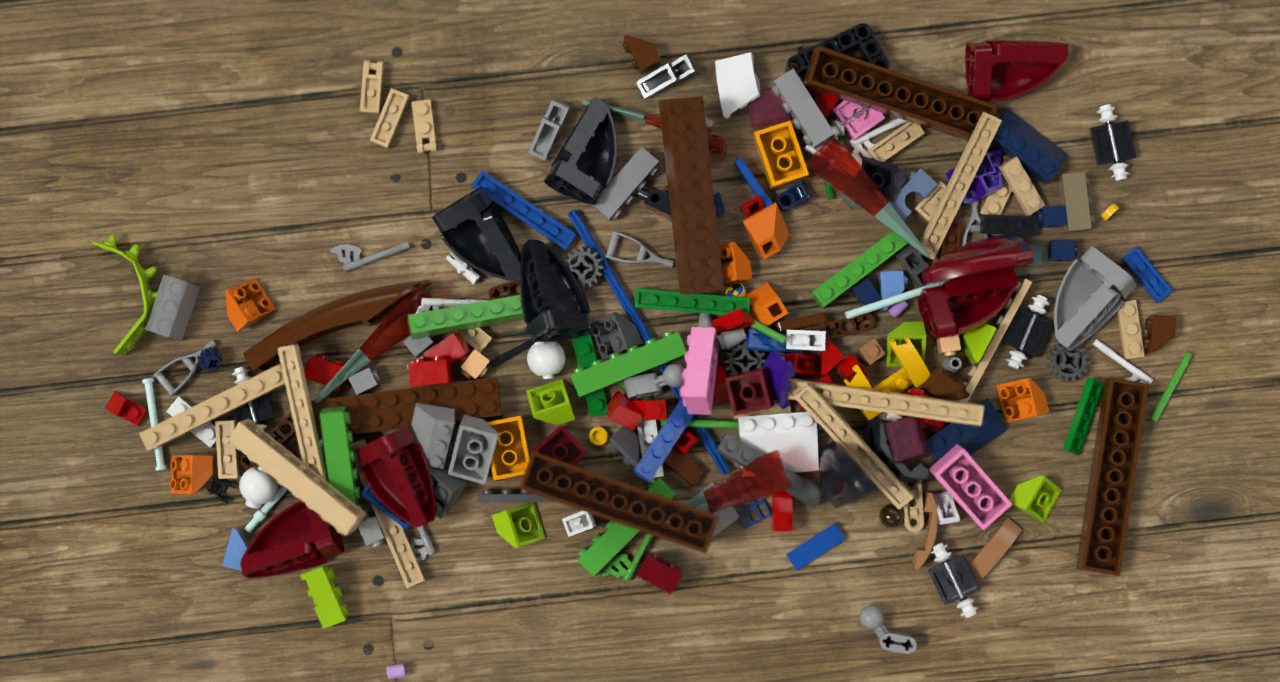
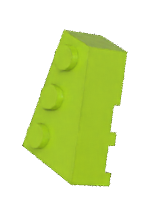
M329 565L300 575L301 579L307 582L309 588L307 593L309 597L312 596L315 604L314 609L323 629L348 620L349 610L346 604L343 605L340 598L343 597L340 587L335 584L334 579H336L333 568H329Z

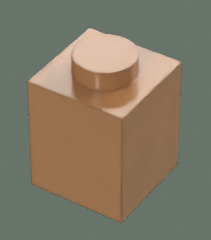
M875 338L857 350V353L867 366L886 354Z

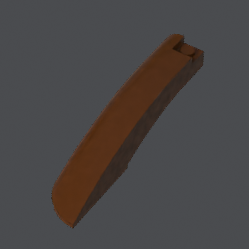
M430 280L397 283L364 290L336 299L288 322L245 351L243 355L252 370L261 373L280 360L277 348L298 344L301 347L326 334L362 324L369 327L426 288L431 282Z

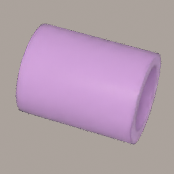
M905 301L892 304L887 311L894 318H897L908 307V304Z
M404 663L386 666L388 680L406 677Z

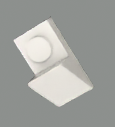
M787 330L786 349L825 351L826 331Z

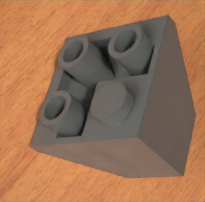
M613 312L590 324L591 332L602 360L618 352L623 353L633 346L643 344L636 326L617 312Z
M622 426L609 439L611 442L609 447L616 454L621 452L625 456L622 460L630 468L633 465L637 467L639 464V437L631 429Z
M429 468L434 489L436 516L442 519L461 497L467 483L459 477L448 475L446 470Z

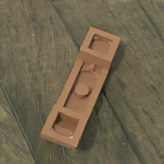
M925 492L923 501V512L929 513L923 550H914L911 567L917 570L929 556L937 533V508L934 497L929 492Z
M1008 517L996 529L995 534L972 561L968 562L978 583L1002 558L1022 531Z

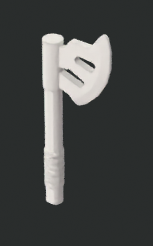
M898 118L868 133H864L856 140H849L851 147H854L853 155L860 158L858 154L860 152L864 157L871 158L868 152L862 148L861 143L869 149L875 145L869 139L908 121Z
M422 298L421 306L418 307L416 313L430 311V306L433 307V310L440 309L439 306H460L488 300Z
M1097 339L1093 342V345L1108 357L1133 373V376L1125 378V380L1137 381L1140 379L1139 382L1149 385L1152 383V378L1123 359L1111 348L1104 345V343Z

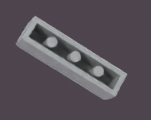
M794 69L773 81V93L777 98L780 96L784 102L782 104L786 113H791L794 118L792 120L793 124L798 130L801 129L804 134L803 139L808 146L811 145L812 148H815L835 134Z
M641 146L610 182L598 203L592 205V207L609 222L612 218L614 220L617 219L622 213L620 209L623 205H629L634 199L633 194L637 189L640 191L647 182L645 180L648 176L653 177L659 170V161Z

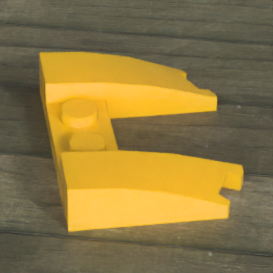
M905 337V344L896 345L895 340L888 342L902 367L897 372L872 388L856 364L852 369L857 374L851 382L846 379L844 382L849 387L901 393L911 385L917 388L931 374L910 339ZM860 409L869 421L881 413Z

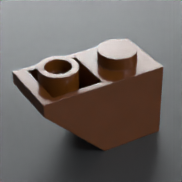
M629 35L624 36L622 46L627 54H631L633 58L631 63L635 70H639L642 74L661 64V58L653 43Z
M1155 314L1148 316V319L1145 321L1147 334L1143 340L1144 354L1154 353L1175 336L1177 317Z
M935 369L922 385L923 389L936 399L955 401L970 396L966 390L967 386L960 380L956 382L952 380L953 376L945 370L941 372Z

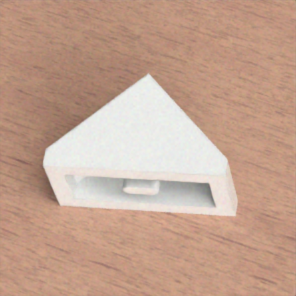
M948 492L932 494L937 508V524L959 522L960 518L953 497Z
M585 511L562 519L568 537L596 527L593 515Z

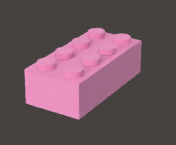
M692 327L691 334H688L687 345L689 346V351L685 353L687 368L683 369V380H685L684 386H681L680 395L683 397V406H686L688 414L711 415L719 343L715 328Z
M958 444L928 469L982 530H985L1012 505L970 455Z

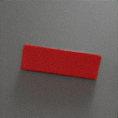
M736 309L712 320V327L715 328L716 334L720 335V332L744 329L753 325L755 321L742 309Z

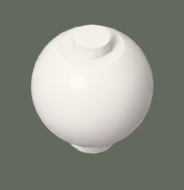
M536 342L528 351L527 363L531 371L537 376H543V379L554 378V374H558L564 367L565 353L557 342Z
M254 466L244 472L240 479L239 488L242 496L246 499L245 504L248 507L259 509L261 504L268 503L276 496L279 483L273 476L265 473L260 466Z

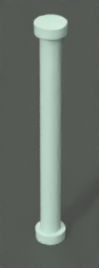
M154 378L142 380V384H145L151 427L159 424L152 384ZM160 446L154 449L157 463L156 471L167 469V465L164 462L163 449Z

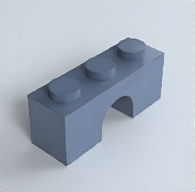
M922 169L917 173L913 171L906 178L909 182L902 186L896 201L886 200L881 207L884 208L887 203H890L904 221L912 212L905 205V197L912 194L923 200L937 185Z

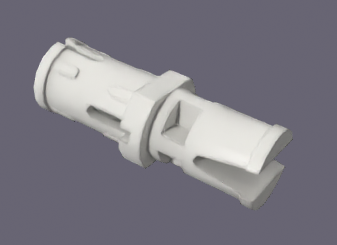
M453 251L450 252V255L455 260L449 255L445 258L446 261L457 269L458 274H462L473 285L481 278L473 268L460 259Z

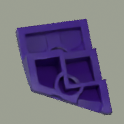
M1001 149L985 154L961 203V207L974 203L1003 187L1002 172L999 168L1000 156L1002 154ZM955 169L949 170L946 173L948 180H950Z
M773 351L768 356L763 367L766 368L773 400L781 409H784L788 406L786 394L792 390L789 378L795 375V371L791 361L786 362L782 355L780 356L776 351Z

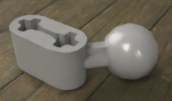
M674 363L668 365L663 375L660 376L658 373H650L625 379L623 382L628 400L660 395L663 393L662 387L666 385L673 388L682 386L685 383V380H683L684 367Z
M871 605L861 611L859 615L861 625L868 630H874L878 636V642L884 650L910 654L915 651L916 641L910 634L886 629L883 624L884 614L879 607ZM889 636L890 639L893 641H888L887 644H885L883 639H887V637ZM907 640H909L911 644H908L906 647H904L902 643H905Z

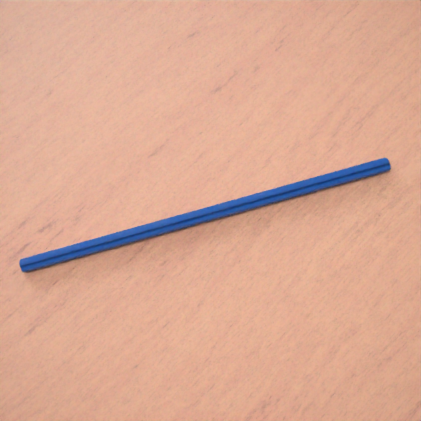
M576 209L570 211L568 217L587 249L591 247L592 253L599 252L598 259L603 258L600 265H604L605 268L600 270L631 323L636 326L640 338L645 344L646 341L653 339L579 213ZM668 363L658 366L662 375ZM681 386L676 388L670 387L679 402L682 398L680 395ZM694 414L691 418L692 420H701L698 414ZM694 427L721 474L725 475L730 472L731 469L723 455L716 451L718 447L707 428Z

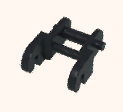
M218 477L217 479L213 478L214 483L211 489H207V491L210 492V495L212 493L217 495V499L229 503L228 500L221 497V492L226 485L234 489L237 486L227 481L223 483L219 481ZM219 483L222 486L219 492L217 493L214 490L217 484Z

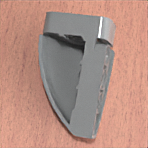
M1093 246L1079 260L1075 259L1061 282L1056 297L1054 309L1055 335L1058 342L1069 351L1075 349L1101 328L1124 305V301L1120 297L1125 299L1137 286L1134 279L1125 270Z

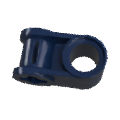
M804 179L778 196L776 203L780 211H789L813 197V194L809 193L804 185ZM781 198H788L790 205H782Z

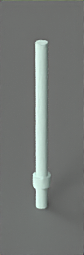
M944 282L929 284L846 311L845 316L847 319L920 296L922 289L941 286Z
M322 440L320 441L321 450L324 449V442ZM281 485L276 496L266 503L261 510L258 509L254 513V518L244 529L251 533L259 522L262 523L266 519V514L288 489Z

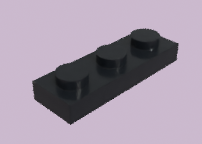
M981 214L980 233L1037 236L1038 216Z

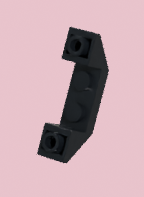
M882 418L872 425V451L901 482L924 484L933 478L928 468L921 463L909 470L906 463L895 454L894 449L887 445L886 441L895 434L889 422Z

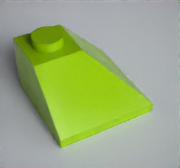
M923 321L903 322L887 335L886 367L901 366L888 342L895 340L896 345L905 344V337L910 339L925 364L926 331Z
M984 324L975 330L961 335V341L969 364L979 363L997 328Z
M563 379L526 390L535 419L554 425L575 420Z
M1041 475L1017 485L1009 501L1017 509L1044 523L1060 496L1062 489Z
M534 502L492 515L497 534L514 548L546 539Z

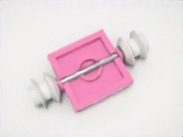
M844 100L832 109L833 114L839 121L832 120L833 125L830 127L835 134L829 139L837 141V136L839 134L844 136L846 130L851 138L856 140L882 122L885 117L879 111Z

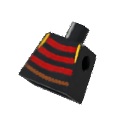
M652 187L650 191L641 188L637 198L644 201L646 208L672 222L669 194L655 187Z

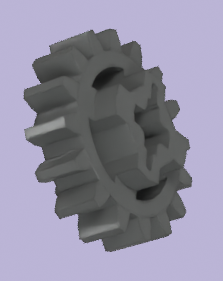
M582 246L580 251L578 248H574V254L572 252L567 253L569 259L566 258L563 261L567 263L572 273L574 271L578 275V278L576 276L575 278L582 288H586L587 284L589 287L593 286V281L596 283L600 281L597 276H603L600 269L605 268V266L600 265L603 258H597L599 252L592 253L591 247L586 251L585 246ZM579 255L578 261L572 264L573 260ZM588 256L594 261V263H592L588 259ZM583 264L591 268L583 270L577 267ZM591 271H595L593 276L590 279H588L589 273Z
M746 341L743 342V345L737 344V348H730L732 352L725 354L729 357L728 360H724V363L729 364L725 370H731L732 373L730 375L738 373L733 365L738 366L741 372L749 371L751 366L757 365L756 369L763 368L761 364L766 362V360L761 359L765 355L764 353L751 350L757 358H753L749 354ZM741 350V355L738 358H733L734 354ZM744 357H746L747 360L753 362L748 363L747 366L744 367L743 363L736 361H740Z
M1058 343L1055 344L1056 350H1049L1052 356L1047 357V360L1051 361L1047 367L1053 368L1050 373H1056V379L1063 377V382H1067L1069 378L1071 382L1075 381V376L1082 378L1081 372H1087V369L1084 367L1090 365L1085 360L1089 357V355H1084L1086 348L1080 349L1079 345L1073 349L1075 352L1069 353L1065 350L1064 346H1060ZM1057 356L1059 357V359H1058V364H1056V357H1057ZM1069 357H1070V358H1071V361L1069 362L1070 364H1067V365H1066V363H1065V362L1067 361L1066 358H1069ZM1067 369L1072 374L1064 373L1062 370Z

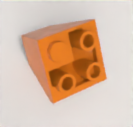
M776 202L742 220L755 251L764 260L781 251L790 235Z
M735 242L719 245L723 285L753 280L750 260Z
M256 278L225 291L227 317L237 332L254 325L276 310Z
M768 283L745 295V297L751 298L749 316L767 327L788 315V311Z
M1031 378L996 385L1005 423L1050 413L1045 393Z
M172 455L170 463L171 494H196L212 476L213 455Z

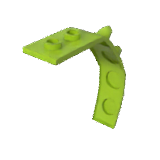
M112 234L107 242L104 241L103 244L92 242V245L118 253L133 263L139 278L144 302V314L113 351L125 357L133 349L138 339L147 331L145 327L157 292H153L150 289L149 283L157 269L152 266L145 270L138 262L139 246L137 244H134L129 251L123 252L117 249V238Z

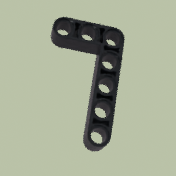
M860 23L790 57L785 66V71L787 73L792 70L791 63H797L799 69L795 70L796 74L801 75L806 72L810 62L807 59V55H812L813 49L817 46H828L833 51L841 54L857 47L865 62L874 65L878 63L886 69L889 68V62L871 27L866 23ZM857 31H864L866 37H860ZM841 39H847L849 45H843ZM866 47L873 48L875 53H868Z

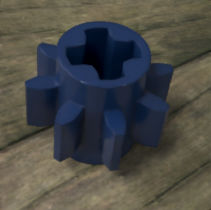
M212 347L202 349L200 356L197 357L200 362L199 366L202 369L206 368L209 372L218 369L220 362H223L219 350L216 349L214 351Z

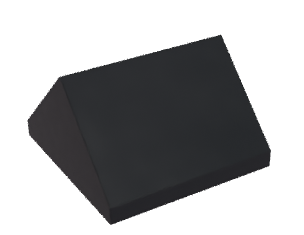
M863 157L862 192L889 201H896L907 175L895 165Z

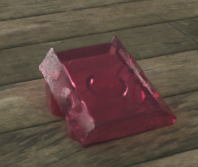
M772 87L760 89V97L748 103L751 129H761L766 126L790 121V114L786 113L782 106L784 102L780 96L778 98L775 96Z

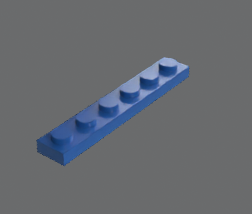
M484 171L480 172L471 185L475 190L483 187L490 200L565 251L576 237V234Z
M683 397L633 471V473L649 483L694 415L688 414L686 406H683Z

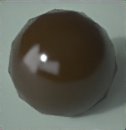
M887 504L882 507L879 518L881 523L887 528H896L901 525L904 514L902 509H898L894 504Z

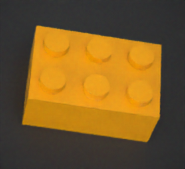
M791 120L754 132L753 138L771 190L808 177L809 173Z
M522 416L486 422L499 433L491 461L494 481L524 475L530 460V453Z

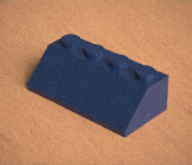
M1008 108L1000 118L1002 122L991 144L997 149H1001L1010 159L1018 157L1024 170L1045 185L1060 169L1068 155Z
M988 398L977 403L984 405L981 426L950 422L925 439L922 445L935 463L956 444L961 446L969 455H972L1006 431L999 413Z

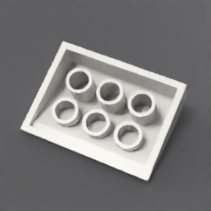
M808 412L738 417L739 441L794 473L819 471L817 422ZM741 466L742 477L758 476Z

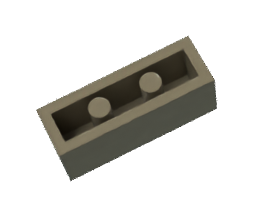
M1085 172L1060 175L1058 182L1061 206H1066L1067 225L1064 226V233L1084 232L1092 229L1091 226H1093L1094 220L1089 210V207H1091V197L1087 193V188H1089L1088 177H1086Z

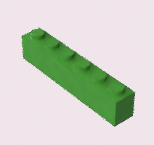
M890 232L815 289L811 296L823 309L908 243L895 232Z
M521 295L408 315L411 340L522 320L524 317Z
M673 331L663 335V339L656 341V338L645 342V346L638 348V345L628 348V353L620 355V352L609 356L610 360L602 362V359L591 363L592 367L588 369L581 367L574 370L571 378L579 398L685 356L686 349L679 332L675 334Z
M346 406L324 408L320 412L329 484L362 509V505L358 503L360 487H356L355 481L358 480V471L353 466V461L356 460L355 450H351L353 433L348 428V424L351 423L350 413L346 412Z
M653 478L646 485L649 488L648 492L672 499L676 495L661 478L658 480ZM610 521L605 526L607 531L603 535L598 533L591 540L594 544L589 549L585 546L578 553L580 558L577 561L594 577L639 530Z

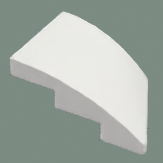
M751 52L715 61L719 97L725 119L730 118V114L737 109L744 108L749 102L760 97V81L754 72V56Z

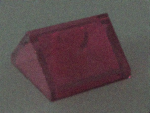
M911 416L885 424L895 462L929 456L920 421L917 417Z

